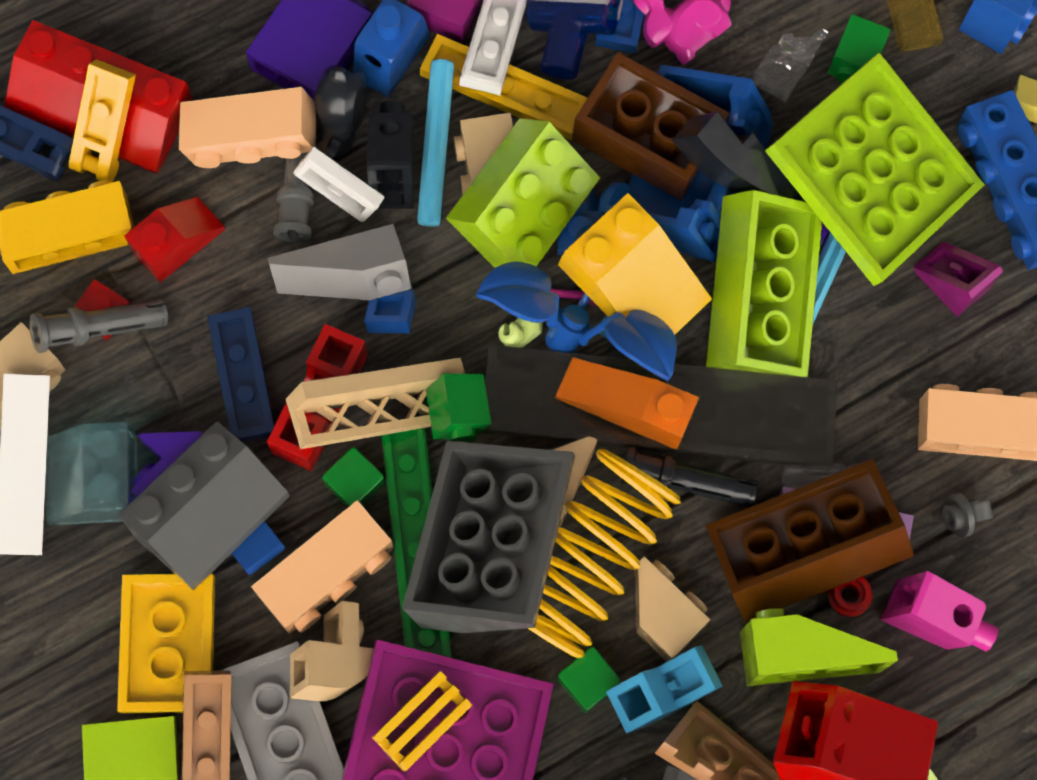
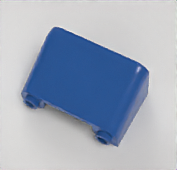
M667 65L660 66L657 74L729 112L726 123L736 136L753 133L763 147L767 148L772 135L773 118L752 79ZM700 171L682 201L635 175H632L628 185L623 182H613L603 191L598 208L601 216L629 193L660 225L679 252L705 261L715 262L717 260L723 196L735 193L718 184L702 171Z

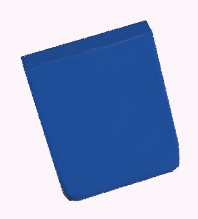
M264 521L232 552V555L247 574L252 575L284 551L285 547Z

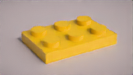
M175 574L122 575L117 712L183 713L184 671H213L214 574H210L194 591Z

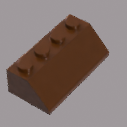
M873 459L705 525L745 623L752 618H756V612L784 608L914 556L905 524Z

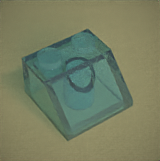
M128 422L81 424L47 437V525L122 521L119 514L136 499L130 490L136 485L134 479L137 476V435Z

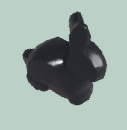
M335 65L328 67L324 71V76L319 81L315 96V108L323 125L321 128V140L316 149L331 159L335 156H344L351 150L356 138L355 132L362 124L367 112L363 96L367 81L364 72L359 70L353 74L343 67H335Z

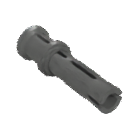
M309 152L301 153L297 158L286 159L284 186L279 188L276 194V201L280 204L279 222L274 225L273 235L283 241L304 242L312 237V229L308 226L309 207L314 205L315 196L312 190L309 189V185L293 173L300 161Z
M162 299L94 311H83L81 308L70 307L67 309V313L42 316L38 312L32 313L30 316V334L35 350L38 353L48 351V347L70 343L75 347H80L87 343L89 339L99 336L166 327L168 324V312L166 305H163L164 301Z

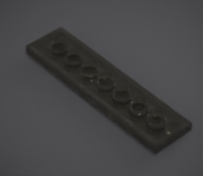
M489 345L485 386L492 424L481 432L483 434L570 443L590 436L597 439L596 445L629 449V445H634L638 450L830 469L833 465L838 380L674 364L673 375L667 381L631 359ZM572 358L657 379L699 397L678 449L675 450L555 399Z

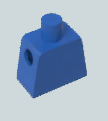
M382 0L356 39L353 74L359 70L363 71L367 78L366 86L389 98L430 37L424 16L397 0ZM379 61L381 67L375 66L373 63Z

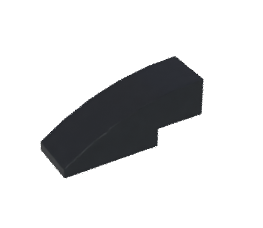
M718 112L691 117L672 139V142L696 167L709 178L735 194L756 190L799 201L802 199V196L765 152L766 149L753 133L736 136Z

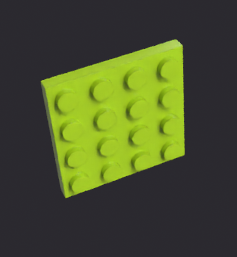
M880 53L868 60L765 150L873 286L883 282L985 185Z

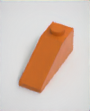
M573 357L555 399L677 450L699 397L657 379Z

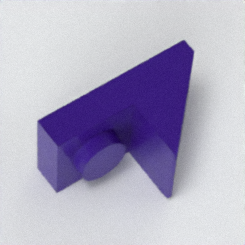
M200 431L138 434L137 436L144 446L160 460L155 465L153 463L146 465L134 479L136 485L130 490L137 498L203 434Z

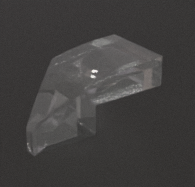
M820 29L816 30L814 35L794 37L793 33L782 34L779 44L772 45L752 76L754 84L780 100L787 102L824 43L828 31Z

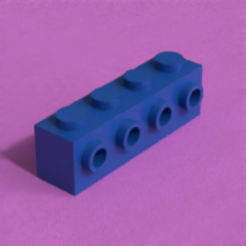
M1011 90L967 106L957 123V132L962 145L970 149L976 161L975 170L977 176L985 185L987 184L994 198L993 208L997 218L1001 222H1005L1012 236L1011 245L1018 259L1024 260L1029 271L1037 268V137L1014 91Z

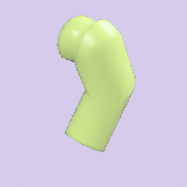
M518 318L511 322L510 325L504 323L499 329V339L509 349H521L541 334L543 322L536 323Z

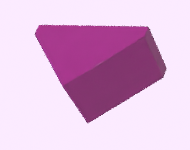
M406 0V6L424 16L429 31L464 44L483 4V0Z
M944 241L913 266L915 273L956 317L961 315L988 292L1003 273L1000 265Z

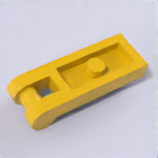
M97 59L89 64L69 159V168L79 173L88 171L96 174V179L99 181L109 180L113 182L119 169L118 155L136 77L135 74ZM90 149L99 152L100 156L96 157L92 155V151Z

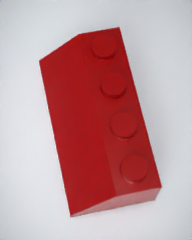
M32 20L13 56L4 107L74 139L89 64L97 59L133 73L136 77L118 159L158 175L179 134L180 102L193 101L187 82Z

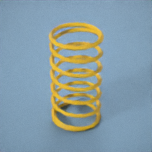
M602 448L596 451L597 458L657 507L643 502L592 476H581V484L638 531L572 500L564 502L565 509L571 516L618 554L569 530L558 527L555 542L598 577L555 556L551 557L550 564L618 596L624 594V588L620 582L571 542L625 568L632 570L640 569L641 566L637 557L591 519L632 539L650 545L657 542L653 531L611 496L662 519H669L673 516L672 509L663 499L674 505L681 504L680 496L619 456ZM549 565L547 575L578 600L548 585L544 587V594L600 621L608 620L607 612L598 603ZM541 599L540 609L556 622L538 614L535 628L528 629L576 658L585 657L584 650L572 641L587 647L592 645L591 638L544 599Z

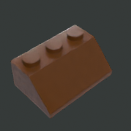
M617 52L575 117L572 141L682 201L701 170L672 142V139L693 116L718 112L726 122L730 113Z

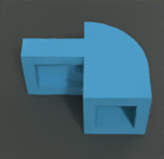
M700 645L659 667L633 676L606 691L627 734L678 712L693 704L694 701L723 686L703 646Z

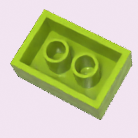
M519 118L446 219L494 268L514 261L528 263L537 267L600 177L550 121Z

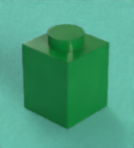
M851 14L827 74L834 76L837 81L843 83L876 54L882 53L891 29Z
M443 373L426 389L433 439H450V441L471 443L492 424L484 374Z

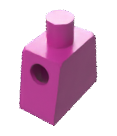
M929 571L897 579L880 619L887 624L948 650L973 645L983 651H988L993 646L998 635V627L982 620L986 610L985 602Z

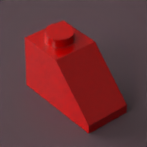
M198 197L157 208L125 234L124 237L135 257L161 283L226 229Z

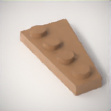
M697 700L655 752L656 755L697 780H780L774 763Z

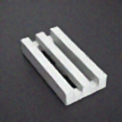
M315 147L307 153L293 172L296 177L360 222H364L376 211L385 198Z

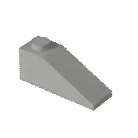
M394 224L267 258L276 290L279 294L373 300L412 289L406 260Z

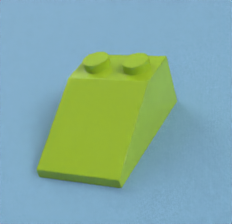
M767 609L756 612V618L750 619L740 632L746 686L880 673L898 661L897 651L798 614L784 616L783 609Z

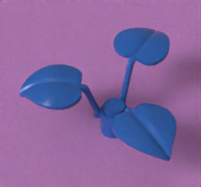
M588 225L581 228L577 233L574 242L578 238H580L592 225ZM517 261L502 264L492 270L485 277L476 293V298L490 301L520 319L536 323L547 321L546 325L550 328L545 335V343L551 351L558 355H573L580 344L586 346L592 337L605 330L611 344L643 368L667 381L673 375L677 351L676 337L672 329L663 320L648 312L633 310L627 317L620 312H616L589 330V314L585 307L590 298L585 292L578 305H569L559 311V295L550 291V277L536 266Z

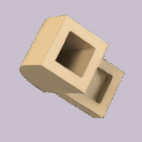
M341 601L324 615V642L308 640L290 654V698L309 701L332 700L351 689L368 675L373 648L360 647L364 626L362 620L359 619V603Z

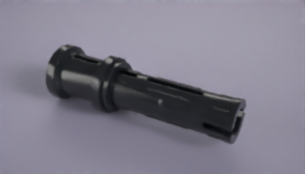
M629 445L626 461L669 489L731 502L747 508L752 507L754 504L758 480L740 478L718 471L676 462L677 458L673 457L672 454L666 453L662 457L637 451L635 445ZM621 478V483L628 484V482Z

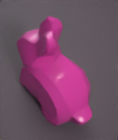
M633 0L636 7L645 16L643 33L647 44L654 48L665 43L667 48L676 54L677 59L682 65L693 59L697 50L718 37L732 25L728 14L731 8V0H682L672 9L665 6L664 0Z

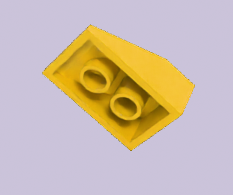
M629 193L565 250L558 263V266L608 317L616 312H620L627 317L633 310H642L663 320L672 329L674 335L712 300L660 225Z

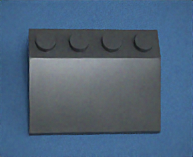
M446 441L402 607L421 628L457 633L535 628L574 464V453Z

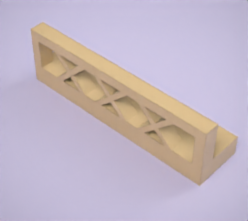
M461 358L301 382L286 398L300 449L431 427L429 409L422 404L426 396V389L443 373L466 374ZM389 399H397L410 408L405 419L398 420L383 410ZM357 405L372 415L366 426L358 427L343 417L348 406ZM334 408H340L338 412L333 410ZM317 412L332 423L326 432L311 435L305 413ZM416 413L421 415L419 417H414ZM377 419H378L379 421L383 422V423H377V424H375V422L377 421ZM337 426H339L340 428H342V430H336V431H335V429H336Z

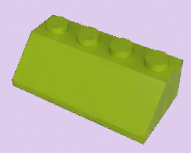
M756 190L723 196L706 367L741 374L808 378L822 221L806 202Z

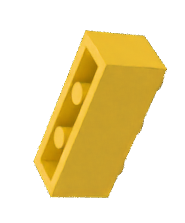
M103 180L92 183L88 189L72 193L69 191H58L49 194L45 200L33 203L14 202L6 205L0 211V251L2 260L10 272L16 274L127 246L128 243L124 235L135 226L128 197L121 182Z

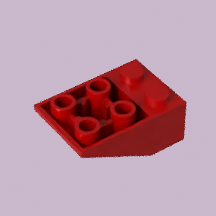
M793 681L773 763L780 780H928L938 721L841 686Z

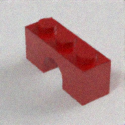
M324 324L306 361L307 372L304 382L360 373L368 357L365 341ZM286 402L267 440V444L272 455L312 472L325 445L300 449ZM334 408L333 410L338 412L340 408ZM317 412L305 413L311 435L326 432L332 423Z

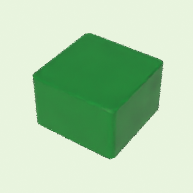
M351 447L322 475L324 485L347 508L357 500L363 506L385 485L383 474L355 447Z
M590 647L584 652L585 657L577 658L563 669L557 678L558 682L584 713H588L608 696L606 691L621 683V679L594 647Z

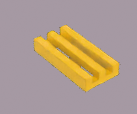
M441 671L371 737L403 771H407L472 706L467 698L464 699L459 693L460 691L446 680L447 677ZM439 687L444 694L391 744L386 737ZM449 701H452L456 707L404 757L399 751Z

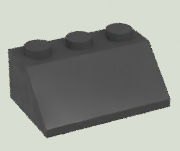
M216 422L119 514V517L145 548L194 591L290 497V494L244 443L219 422Z

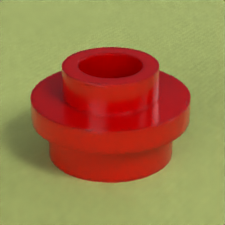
M865 577L857 578L827 590L829 605L836 613L845 617H856L864 613L869 608L873 598L871 585ZM843 588H851L855 591V602L849 603L842 598L841 592Z

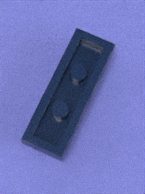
M247 307L207 316L230 433L241 442L269 437L275 423L251 308Z

